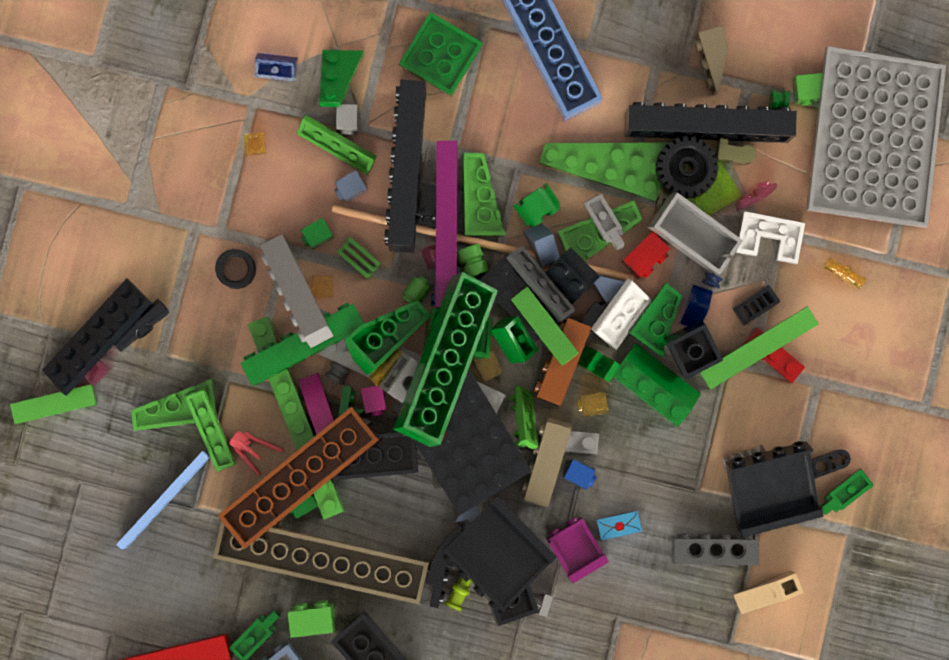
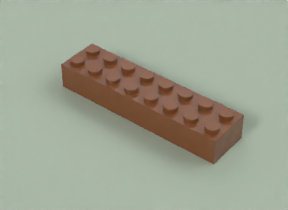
M350 407L217 516L245 549L380 439L354 407Z

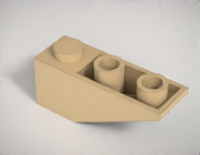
M789 571L735 593L733 596L740 613L744 614L788 600L804 592L796 573Z

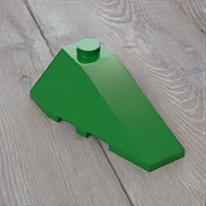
M416 300L358 326L345 339L352 359L366 375L370 374L431 317L430 313Z

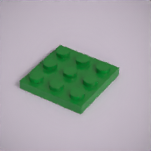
M430 12L399 62V66L452 97L483 43Z

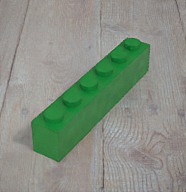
M345 303L337 308L338 312L332 315L330 312L324 314L323 316L333 337L310 348L306 341H301L298 333L293 335L290 332L281 337V342L277 344L271 342L262 347V352L258 354L252 352L243 357L245 361L240 364L251 385L256 386L347 338L358 326L364 324L356 306Z

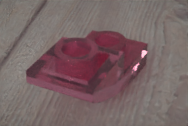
M770 181L757 184L758 188L753 190L754 197H752V194L740 197V201L735 203L737 212L762 201L777 188V183L770 184Z

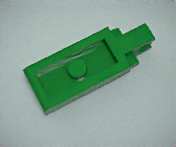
M861 468L827 493L828 495L824 497L826 502L820 506L823 509V514L826 515L832 510L835 513L843 510L874 486Z
M276 610L268 617L263 614L229 649L240 660H247L274 632L277 627L273 623L281 615Z

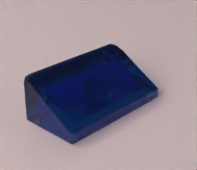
M257 53L254 77L295 82L298 58Z

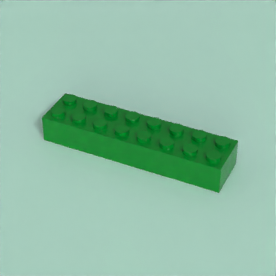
M464 272L451 277L393 430L429 447L441 445L498 290Z

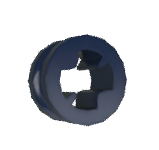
M705 272L706 279H703L702 283L719 289V282H722L723 278Z

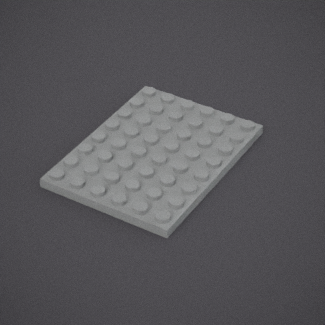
M829 46L825 48L806 211L921 228L928 227L946 65Z

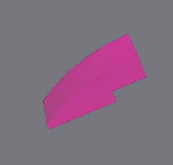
M318 373L299 380L316 435L335 420Z

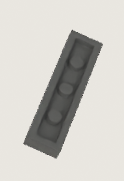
M524 246L515 250L506 258L559 323L576 311Z

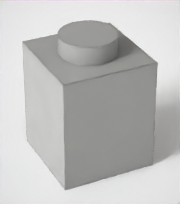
M342 104L341 107H337L336 130L342 136H353V133H358V105Z

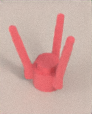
M238 431L229 444L234 447L233 451L239 454L258 476L261 473L243 453L247 451L256 459H261L250 448L252 442L249 440L273 450L284 452V449L252 436L247 431L244 434Z

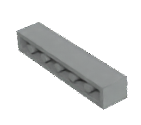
M281 234L260 245L263 254L260 256L264 264L270 266L268 273L272 280H277L278 282L275 284L279 295H284L285 297L282 302L286 310H291L292 312L289 316L295 327L299 326L300 328L297 333L301 341H306L310 348L333 337L320 307L283 235Z

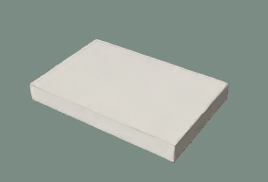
M627 279L591 330L611 348L617 350L652 300L632 280Z

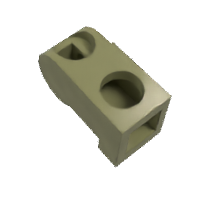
M720 138L717 142L716 157L718 162L748 165L756 158V150L751 145H744L742 147L728 145L729 139Z

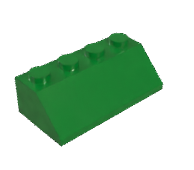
M636 343L620 362L619 368L612 377L675 427L680 426L701 395Z

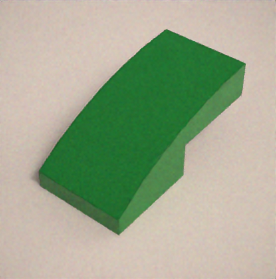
M588 346L581 353L577 363L607 382H610L620 366L616 361Z

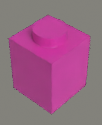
M380 385L361 389L365 413H370L371 417L383 415V410H387L384 390L379 388Z

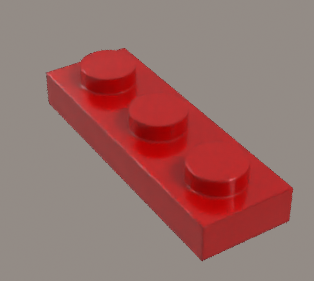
M758 327L755 328L743 344L763 332ZM782 347L762 358L764 362L790 383H793L805 368Z

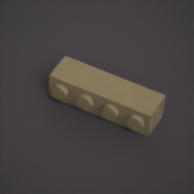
M547 417L546 423H541L539 434L542 435L540 443L538 442V447L533 451L536 458L534 462L530 461L529 467L531 472L528 473L530 478L528 482L524 481L521 493L525 494L524 501L545 507L549 506L572 424Z

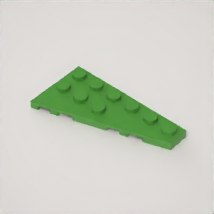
M669 142L545 143L539 164L656 202L661 188L655 171L656 161L661 150Z

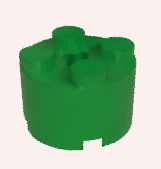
M548 183L542 185L543 188L540 187L519 201L520 206L518 203L513 205L526 226L535 227L543 221L542 216L545 214L551 216L561 209L559 207L561 203Z

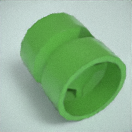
M480 244L457 251V262L463 266L461 272L473 278L489 271L486 260L481 258L483 252Z

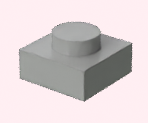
M544 592L543 597L539 596L536 604L539 609V615L548 616L553 599L552 594Z

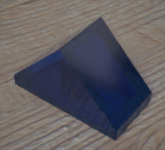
M692 285L679 324L689 326L699 320L704 321L710 308L713 291Z

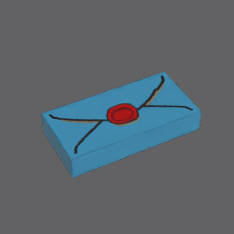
M638 511L596 519L601 540L642 532Z

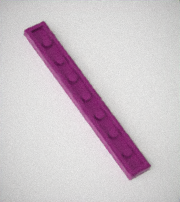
M437 141L436 308H440L451 277L457 274V141Z

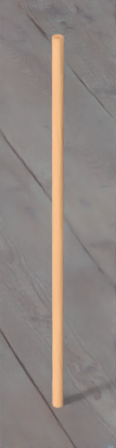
M333 204L332 213L387 225L385 216ZM416 224L417 233L436 237V228ZM457 233V242L468 245L480 244L481 248L508 254L519 249ZM527 250L533 259L537 261L533 251ZM589 265L600 276L626 281L627 279L634 280V275Z

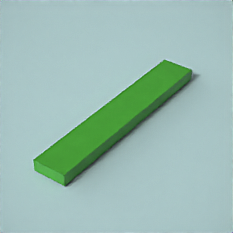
M806 306L722 357V362L700 373L709 388L713 389L819 325L809 307Z

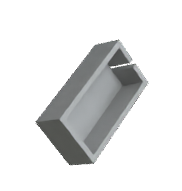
M679 193L669 194L648 225L650 230L708 272L715 275H720L730 261L728 257H721L722 254L733 256L743 242L742 239Z

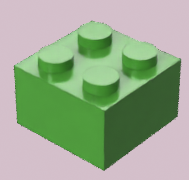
M328 599L316 601L314 605H308L307 602L295 603L288 611L290 637L333 633L336 629L334 602L328 603Z

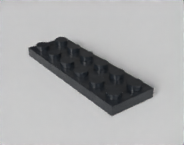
M126 278L42 371L60 392L67 396L152 302Z

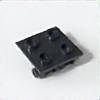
M423 184L416 224L436 227L435 185ZM458 189L457 226L463 197V190Z

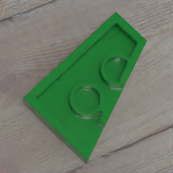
M322 50L320 107H341L349 89V84L357 72L358 64L362 61L364 51Z
M664 283L629 331L631 336L659 357L663 358L666 345L663 338L671 333L670 329L676 317L682 295L670 285Z

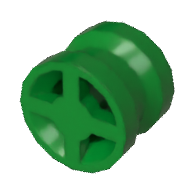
M771 90L770 110H776L780 107L789 108V91L777 92V90Z

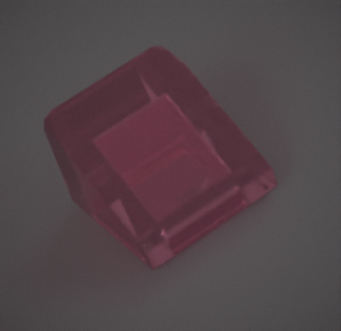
M436 244L421 250L428 269L436 267Z

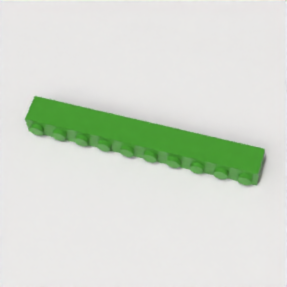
M266 316L247 324L258 353L263 351L262 347L271 342H274V344L279 343L269 317ZM290 368L269 378L295 448L299 450L316 435ZM333 478L314 493L323 520L345 511Z

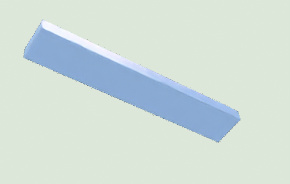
M202 451L116 544L120 549L128 548L210 459L207 451Z

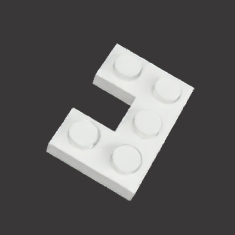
M744 211L738 236L743 242L735 253L756 257L760 237L780 240L776 261L798 264L805 223Z

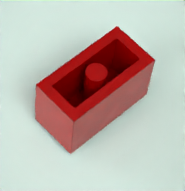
M652 232L622 260V263L637 279H640L642 276L646 279L654 271L652 266L656 262L661 264L669 257L667 252L670 248Z

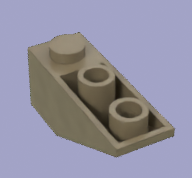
M722 26L698 32L694 40L696 51H700L702 57L700 59L701 68L707 73V88L709 91L712 90L713 95H716L720 89L728 48Z

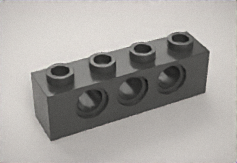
M678 534V537H672V563L759 565V540L753 538V535L742 537L741 534L740 538H732V534H719V538H711V534H698V538H690V534ZM693 543L699 545V551L696 554L689 552V547ZM718 543L720 546L719 553L712 555L710 552V547L713 544ZM734 544H739L741 547V551L737 555H733L731 552Z

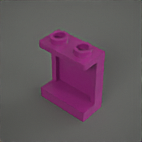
M577 516L567 521L566 524L568 526L560 530L557 527L548 533L549 537L546 538L572 583L577 582L609 562L582 517L578 519Z

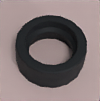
M231 249L219 256L216 261L215 272L222 284L232 289H240L253 281L256 274V266L248 253L239 249ZM233 257H240L247 263V274L239 281H231L224 274V264Z

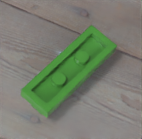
M520 385L515 387V394L510 397V400L516 403L511 406V409L516 412L515 418L518 424V430L513 433V436L519 439V441L515 442V445L518 448L527 446L535 449L538 447L533 393Z

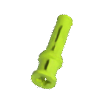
M460 577L458 582L452 585L451 595L448 600H445L444 604L461 612L462 603L466 595L470 594L469 587L471 581L468 580L466 582Z

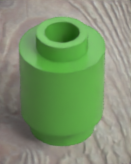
M414 276L403 291L402 299L409 304L416 300L421 303L431 289L428 286L430 282L422 276L418 278Z

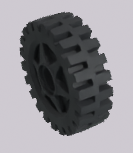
M693 136L678 137L670 141L661 150L656 161L655 171L657 180L661 184L660 186L668 194L679 193L686 199H693L704 194L711 188L718 175L719 166L715 151L710 148L711 146L708 143H704V140L696 139ZM682 164H690L692 171L689 173L684 172Z

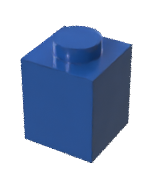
M572 459L563 478L587 489L588 486H593L597 476L594 475L595 470Z

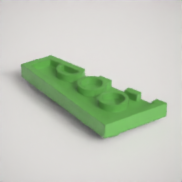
M463 153L464 236H505L484 153Z
M635 201L611 209L620 223L623 233H626L642 221ZM591 218L558 231L565 251L571 247L585 262L612 243H606Z
M213 379L131 410L133 431L195 423L184 396L205 387L217 415Z

